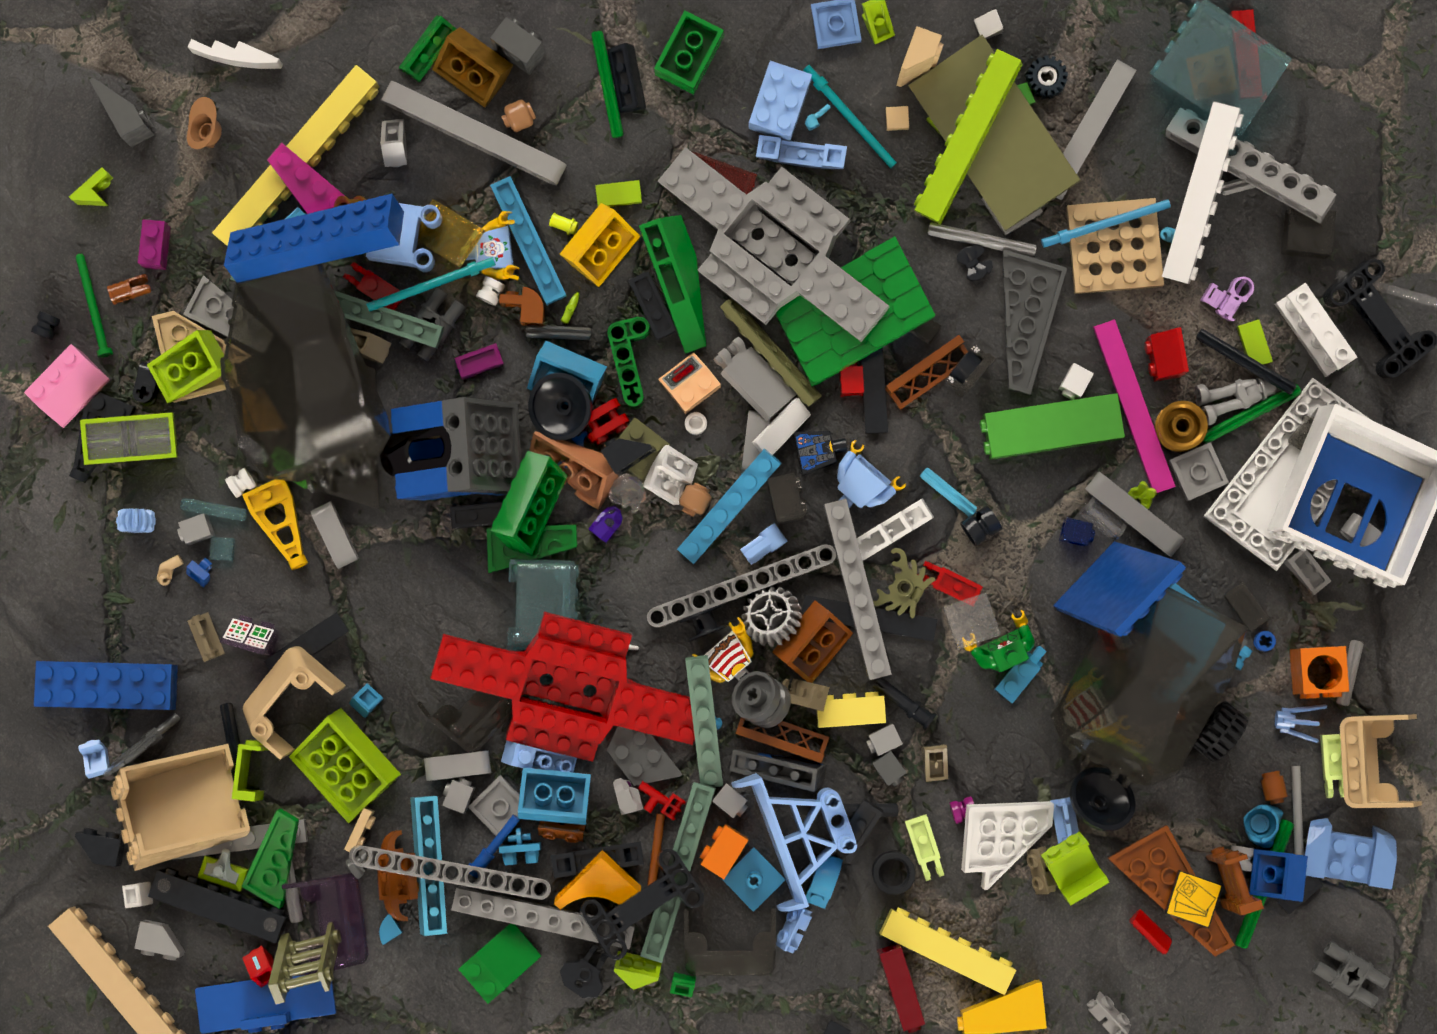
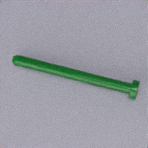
M77 254L76 261L99 350L96 351L98 358L113 355V350L107 345L85 256Z

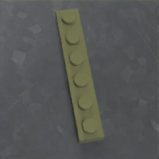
M731 298L720 306L724 311L725 317L736 324L741 335L752 342L754 349L768 360L769 366L783 377L782 379L787 386L792 387L802 403L807 404L809 407L822 397L815 387H811L807 378L740 304Z

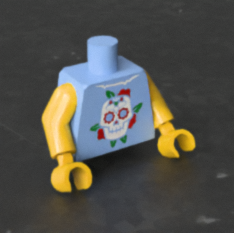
M502 211L499 217L491 220L479 229L478 233L473 236V247L462 248L463 261L476 260L477 263L493 257L496 265L481 270V272L495 280L519 279V276L513 275L514 271L520 268L513 265L510 230L508 226H505L515 223L514 220H508V215L512 214L511 211Z

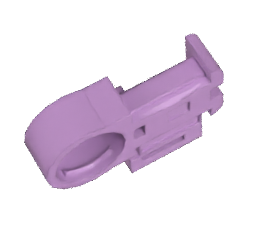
M1248 277L1233 279L1229 289L1223 292L1217 289L1218 286L1216 284L1210 283L1200 301L1214 307L1216 314L1227 321H1235L1232 317L1241 302H1247L1254 291V284ZM1243 279L1235 290V284ZM1247 282L1249 285L1248 293L1245 296H1239L1242 287Z

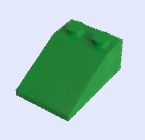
M510 923L458 970L486 1003L489 1004L542 955L515 924Z

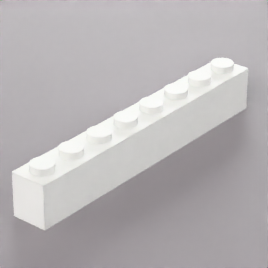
M1213 101L1162 277L1190 284L1191 280L1195 281L1198 272V267H1195L1197 258H1202L1205 248L1202 245L1204 237H1208L1211 229V224H1208L1210 215L1215 214L1218 202H1214L1217 193L1221 194L1224 180H1221L1223 171H1228L1231 161L1230 158H1227L1229 150H1234L1237 136H1234L1236 127H1241L1244 114H1240V108Z

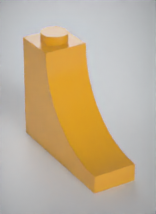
M602 850L555 896L554 905L561 910L569 903L587 897L604 898L620 905L641 891V885Z

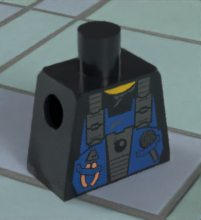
M830 431L794 432L793 434L802 476L836 464L835 454L847 451L845 438L832 441Z

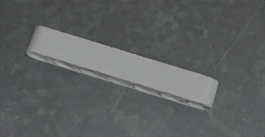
M1118 59L1063 152V155L1076 174L1136 72V69ZM1067 190L1056 198L1062 200Z

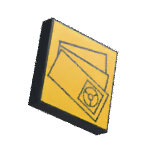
M1178 870L1164 913L1209 928L1223 885Z

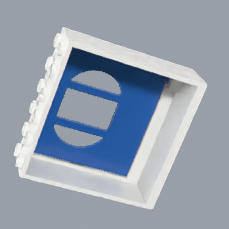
M1331 404L1319 407L1267 531L1273 533V537L1277 540L1293 542V547L1297 549L1313 551V556L1319 559L1326 560L1328 558L1334 561L1333 565L1341 569L1348 567L1354 570L1353 574L1364 579L1370 577L1374 579L1373 583L1378 586L1395 588L1396 585H1405L1437 509V450L1340 405ZM1330 480H1336L1333 492L1317 527L1311 516L1312 497L1322 484ZM1345 483L1371 495L1352 543L1346 542L1325 531ZM1378 500H1380L1384 507L1386 518L1384 529L1377 540L1367 546L1360 547Z

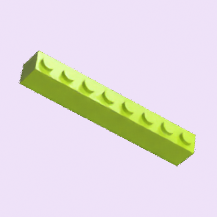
M999 49L996 50L995 54H990L986 62L988 68L985 74L981 73L976 81V86L978 87L974 94L971 93L965 104L967 106L965 113L958 116L955 123L957 128L954 134H950L945 142V146H947L945 152L939 154L934 164L936 169L933 175L929 174L924 183V186H926L924 193L919 194L915 200V211L918 214L941 225L1023 65L1020 59Z

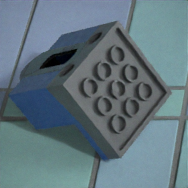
M461 397L391 409L392 433L383 439L379 457L384 471L396 478L395 490L397 499L426 501L469 494H508L512 480L516 477L521 463L518 405L516 403Z

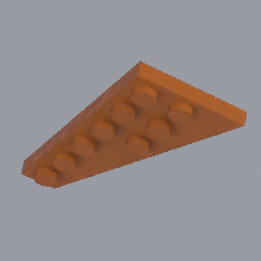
M1167 825L1160 827L1107 857L1164 911L1177 871L1181 870L1195 875ZM1214 911L1209 928L1171 916L1213 956H1217L1235 946L1216 911Z

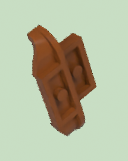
M402 830L390 832L384 838L381 849L403 853V848H395V840L399 835H402ZM381 854L378 858V864L381 867L388 864V856ZM404 858L400 863L403 871L411 867L409 858ZM377 870L379 900H384L385 908L392 918L398 921H408V917L401 914L399 904L407 903V900L418 899L419 884L417 877Z

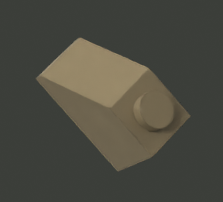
M347 327L339 348L383 364L389 354L391 343L372 333Z

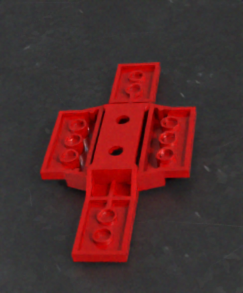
M544 612L538 632L525 651H509L446 634L442 635L430 678L511 699L512 718L506 734L507 741L593 762L598 744H601L613 725L693 745L695 740L690 697L641 685L627 679L626 655L632 639V635L629 633ZM543 674H550L553 677V681L549 685H543L540 683V677ZM587 685L596 687V693L593 696H586L583 693V689ZM527 694L601 713L603 717L522 697V695Z

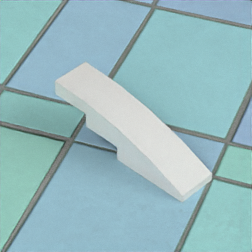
M192 39L188 45L190 51L196 55L233 66L256 69H281L283 66L279 58L240 41L235 49L216 40L212 48Z
M923 498L857 538L862 561L934 518Z

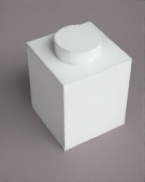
M1073 363L1059 390L1063 391L1062 395L1070 400H1074V398L1079 399L1094 373Z

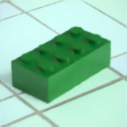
M527 451L520 463L516 477L512 480L511 488L502 502L498 516L493 521L491 532L509 549L529 555L533 554L566 482L567 474L551 457Z

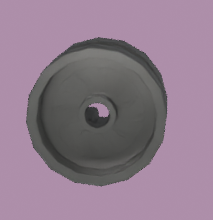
M756 671L748 673L736 684L732 694V705L735 712L745 720L758 727L770 728L782 722L786 717L791 705V697L787 687L781 682L773 679L766 673Z

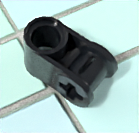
M142 361L137 371L132 394L134 399L141 405L149 407L156 402L160 388L147 366L149 363ZM146 392L149 393L148 396H144L143 398L141 397V394H142V393H143V394H146Z

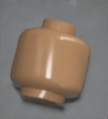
M518 100L504 107L505 115L501 116L506 128L511 127L514 132H520L531 127L533 119L536 118L530 103H525L524 100Z
M695 482L693 485H687L679 499V504L684 507L682 512L691 517H694L695 514L703 515L712 500L709 494L710 490Z

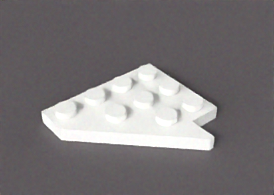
M1051 801L966 805L961 870L964 873L982 872L981 887L984 890H988L1052 827L1054 804Z

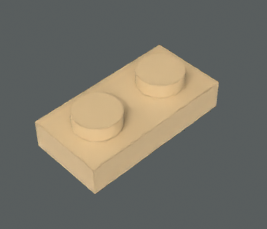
M368 807L363 808L344 850L350 852L354 846L364 845L366 840L363 837L366 829H371L376 819L373 816L374 810Z

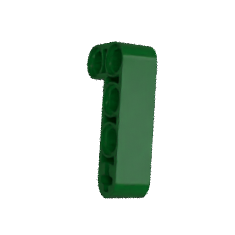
M643 317L618 321L611 324L608 328V337L625 404L631 409H638L644 403V395L631 342L643 340L649 335V323ZM642 323L646 326V329L643 333L638 334L633 330L634 326ZM615 329H622L624 335L620 339H615L612 337V332ZM626 350L630 355L626 360H619L617 358L618 352ZM627 371L635 374L634 379L630 382H626L622 378L623 374ZM634 387L635 395L640 396L637 398L636 403L628 400L631 398L629 388Z

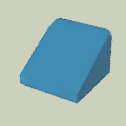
M367 683L352 697L349 704L366 718L384 698Z

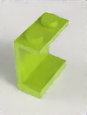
M246 740L245 744L238 745L232 799L254 802L263 800L264 791L246 789L251 750L269 751L258 740Z
M1080 831L1070 835L1063 842L1050 847L1041 854L1060 892L1070 906L1109 883L1108 878L1099 868L1088 847L1090 844Z

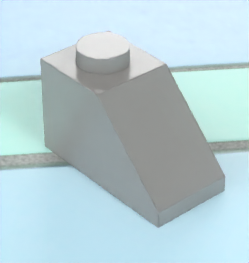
M404 119L382 121L380 145L385 167L407 165Z

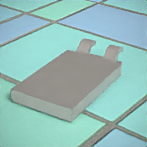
M740 337L732 341V344L727 347L728 350L723 348L713 359L717 365L724 369L721 375L766 421L770 420L797 395L752 347L745 348L744 341ZM729 351L735 355L733 358H731Z

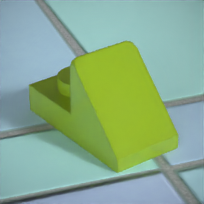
M869 0L862 3L864 11L862 18L874 44L895 36L885 0Z
M101 167L72 193L69 198L77 205L108 206L97 193L108 188L113 177Z

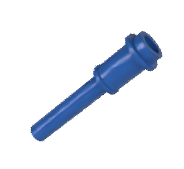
M513 814L487 849L483 848L474 862L468 865L486 868L491 860L494 859L495 856L493 854L520 819ZM475 870L469 872L472 876L478 878Z

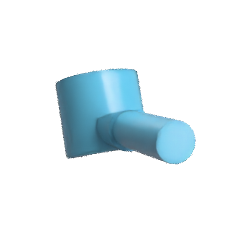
M826 104L821 110L807 117L805 125L809 131L820 125L817 119L831 108L829 104Z

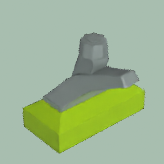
M223 849L219 859L205 855L198 878L241 892L243 889L241 886L249 869L230 863V850Z

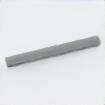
M1291 766L1294 852L1297 855H1304L1300 766Z

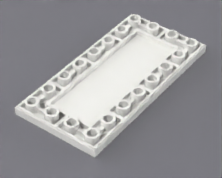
M1314 378L1310 380L1302 390L1301 395L1295 399L1204 515V518L1276 571L1295 547H1293L1294 543L1289 540L1284 542L1275 539L1273 533L1267 531L1318 408L1337 404L1368 418ZM1330 480L1322 484L1314 493L1310 507L1314 523L1325 510L1336 480Z

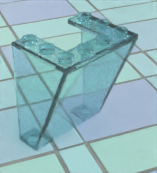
M1209 0L1196 1L1187 15L1190 20L1188 22L1184 20L1177 30L1180 36L1176 42L1171 40L1166 47L1165 52L1168 53L1163 61L1159 59L1151 70L1150 74L1153 75L1151 81L1208 117L1213 101L1240 108V114H1244L1241 127H1236L1235 134L1242 136L1292 58Z

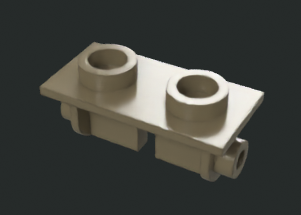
M209 612L193 616L191 620L187 621L204 662L225 654Z
M1046 846L1027 850V863L1031 869L1032 886L1036 894H1049L1056 891L1055 887L1057 884L1050 871L1046 872L1045 868L1047 866L1041 857V854L1047 851Z

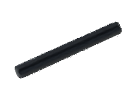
M1201 329L1198 332L1197 340L1287 394L1291 395L1295 390L1296 384L1208 331Z

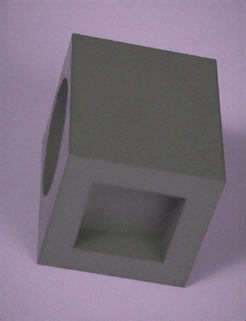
M891 751L886 752L871 763L887 786L892 784L895 787L905 779L903 775L907 772Z

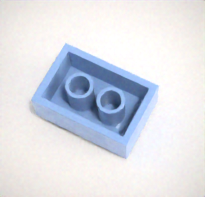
M770 61L749 120V129L771 137H779L782 140L791 141L811 83L812 74Z

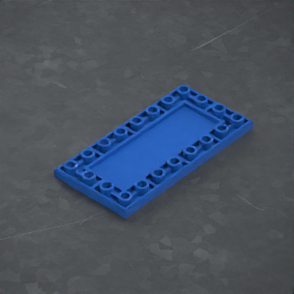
M1114 541L1053 606L1064 614L1116 636H1126L1134 628L1133 624L1149 613V607L1155 601H1159L1165 596L1166 589L1182 578V572L1186 567L1179 561Z

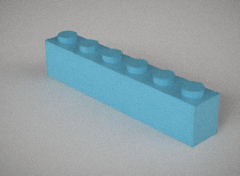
M412 797L411 812L414 853L416 856L442 860L438 797ZM427 862L423 866V872L429 875L433 871V864L431 862ZM417 877L419 884L418 912L420 934L423 936L447 934L444 882Z

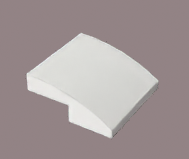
M665 445L654 460L643 487L672 505H679V499L684 491L685 484H692L698 464L669 445Z

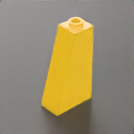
M1033 980L1006 991L1005 995L999 994L960 1010L961 1016L957 1017L958 1030H962L963 1034H994L1046 1029L1042 982L1040 980Z

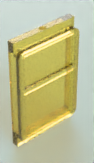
M432 199L429 205H434L438 208L442 215V223L439 227L430 229L421 221L417 242L460 268L485 233V230ZM434 212L428 213L426 221H434L437 214Z

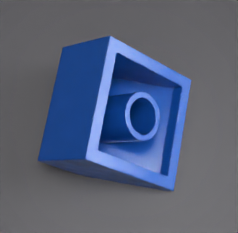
M1254 849L1250 895L1303 902L1308 856Z

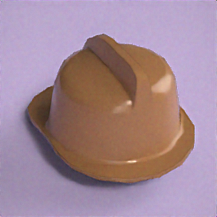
M201 97L191 107L187 142L193 149L214 148L221 137L222 128L216 120V106L210 98Z

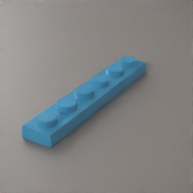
M511 176L490 185L502 211L512 212V214L508 215V220H514L515 223L509 225L546 305L566 297V293Z
M763 449L677 550L690 562L696 563L782 463L769 451Z

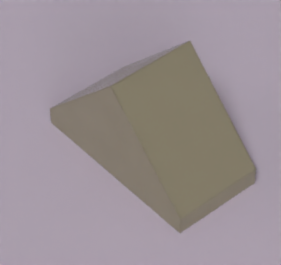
M947 745L921 747L926 782L948 779Z

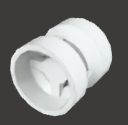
M485 276L482 282L483 287L478 291L476 297L490 305L496 306L499 301L498 295L503 292L505 285Z
M245 467L239 470L238 475L229 476L225 479L236 498L242 496L246 489L251 490L256 487L254 479Z

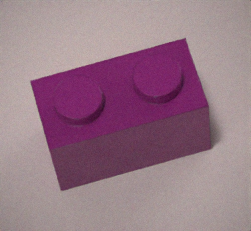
M142 220L138 264L143 268L166 270L171 226L165 221Z

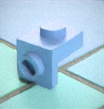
M90 740L85 744L79 745L78 748L83 755L85 774L88 779L103 775L110 766L108 750L100 740Z

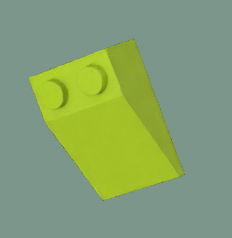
M196 330L147 364L167 403H171L205 386L232 369L211 330Z

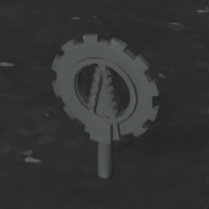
M174 713L157 728L150 729L141 737L142 739L121 754L103 773V776L106 777L119 771L120 768L127 766L149 747L154 746L163 738L162 735L181 720L180 717Z

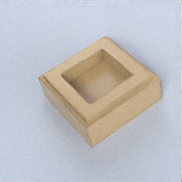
M908 106L886 107L887 131L909 130Z

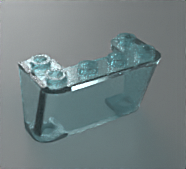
M509 560V582H517L516 623L515 627H508L507 650H526L538 632L544 612L577 620L575 601L578 598L576 579L579 569L574 561Z

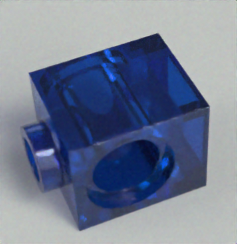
M1068 517L1065 518L1059 541L1083 547L1088 546L1089 542H1093L1095 530L1092 529L1093 523Z

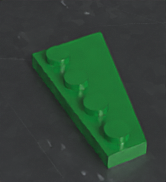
M577 525L545 526L532 555L509 549L491 532V528H487L488 573L578 548Z
M281 808L276 811L241 886L278 909L284 905L299 825L298 818Z

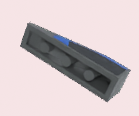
M733 749L730 771L748 776L757 773L764 780L813 792L823 786L826 764L810 760L741 749Z

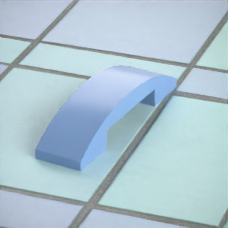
M759 135L756 158L801 167L844 169L847 146L825 144L824 146Z

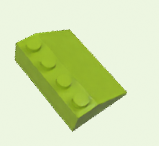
M342 708L327 716L289 756L348 823L356 818L363 808L369 806L401 775Z

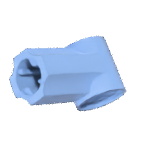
M774 523L740 550L752 565L788 541Z

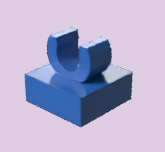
M206 558L199 565L192 560L186 567V574L204 588L210 581V574L208 572L212 568V563Z

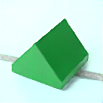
M674 972L670 993L692 997L696 977Z

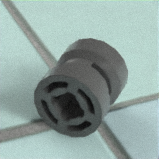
M363 849L360 850L358 856H355L356 861L363 862L366 858V852ZM349 858L345 860L349 870L357 879L362 877L367 869L372 870L352 864Z

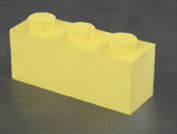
M866 692L865 697L856 698V693L843 694V699H834V695H828L824 711L816 710L818 728L886 723L884 696H879V692Z

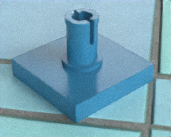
M753 847L728 872L725 879L722 880L754 912L786 879Z

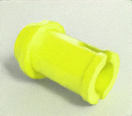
M553 213L549 226L565 231L567 235H575L579 223L574 218L570 220Z

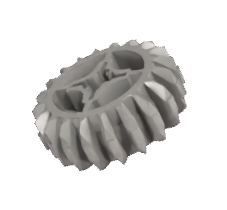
M771 586L769 592L766 589H762V594L760 595L754 592L755 598L753 600L748 599L750 605L743 606L746 613L742 614V619L745 621L743 623L745 629H747V635L751 636L754 642H759L763 646L768 643L769 646L773 647L775 641L782 645V639L784 638L790 641L788 635L791 633L796 634L794 628L801 627V623L798 620L802 619V614L799 612L802 609L797 604V598L792 596L790 591H784L781 587L776 590ZM777 602L785 604L787 611L779 609ZM757 622L765 624L767 631L758 629Z

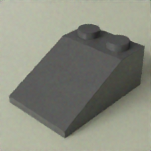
M95 78L89 79L120 137L131 148L155 135L151 129L154 127V124L143 110L139 111L132 103Z

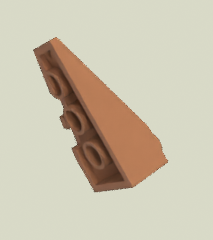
M540 432L533 433L530 451L548 455L556 464L559 461H564L559 467L568 476L565 484L568 483L576 490L574 494L579 499L599 510L618 479V474L614 473L604 455L564 440L550 439Z

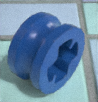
M1262 631L1255 635L1253 643L1257 650L1269 651L1274 648L1276 639L1271 632ZM1261 636L1264 638L1269 637L1268 647L1260 645L1259 641H1262L1260 639Z

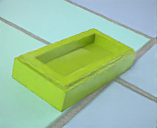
M639 180L595 185L598 206L601 203L608 207L642 203Z
M1260 320L1237 326L1245 354L1263 365L1272 363L1273 360Z

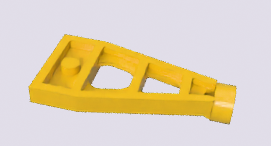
M281 476L242 494L250 514L287 559L291 570H296L308 564L303 553L294 497L285 477ZM280 503L284 506L286 518L283 522L274 525L265 516V510ZM289 526L292 531L293 542L284 545L279 539L277 531ZM294 554H298V555H299V556H297V557H295V558L292 559V556H293Z

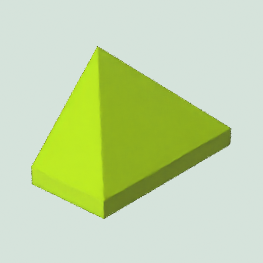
M626 953L622 959L616 960L614 972L634 990L658 981L662 963L641 957L640 955Z

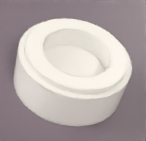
M693 412L686 417L685 428L690 434L700 435L706 430L707 420L703 414Z

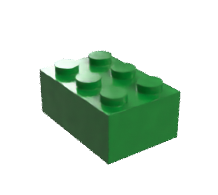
M684 10L654 67L655 76L694 95L724 38V30Z

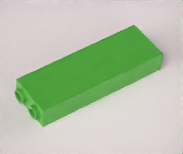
M1118 393L985 413L982 416L983 419L980 420L981 432L986 435V441L983 442L985 455H989L990 460L1110 442L1125 438Z

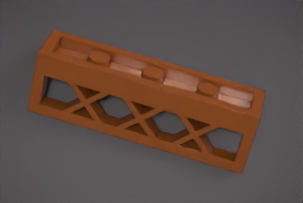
M960 335L886 385V391L900 410L948 377L954 369L953 367L949 370V365L956 366L958 364L957 362L950 361L951 353L957 348L961 350L963 355L968 352L963 345L964 340ZM948 355L947 361H946V360H942L943 358H945V357ZM934 364H947L945 373L943 375L932 374ZM930 368L929 373H924V371ZM919 375L928 377L927 386L924 388L914 387L915 378ZM931 377L937 378L936 380L931 382ZM912 381L911 386L906 385L907 383ZM900 388L910 389L909 398L901 403L894 392ZM913 390H917L918 392L912 396Z
M741 717L735 734L822 763L829 740L828 736L782 721L777 724L781 733L772 737L767 735L762 727L754 729L743 727L745 719ZM781 725L790 729L783 731ZM762 728L764 734L755 730ZM791 730L799 731L802 740L792 744L788 741L785 733ZM802 733H805V734H808V735H811V736H809V737H807V738H804V736H803ZM783 735L785 741L778 739L777 737ZM813 737L822 739L823 743L820 751L810 750L806 741ZM804 742L806 748L798 745Z

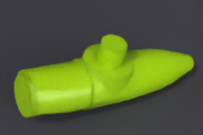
M579 292L572 296L561 318L562 323H569L579 300Z

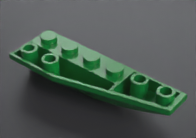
M682 216L658 218L639 225L641 236L685 354L706 347L697 257Z

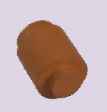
M1280 771L1261 774L1263 779L1261 780L1265 801H1270L1271 805L1283 803L1284 797H1288L1284 778L1280 775Z

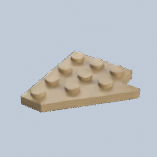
M175 311L152 316L161 354L196 330H205ZM214 335L232 369L216 380L173 402L176 403L239 387L234 365L252 361V357Z

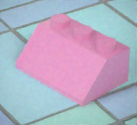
M70 344L24 393L42 411L64 428L110 379L82 351Z

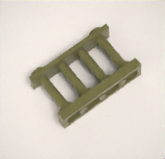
M333 922L328 923L325 935L299 942L292 941L289 933L280 935L268 983L275 1004L284 1003L287 992L292 988L321 981L324 991L330 990L331 981L334 980L333 971L338 946L341 943L340 931L338 929L335 930ZM323 945V947L298 953V951ZM321 957L320 960L295 966L296 963ZM318 970L317 973H313V974H309V975H305V976H301V977H297V978H293V979H292V976H296V975H300V974H304V973H307V972H311V971Z

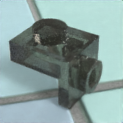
M1304 415L1302 423L1290 436L1288 443L1301 450L1315 417Z

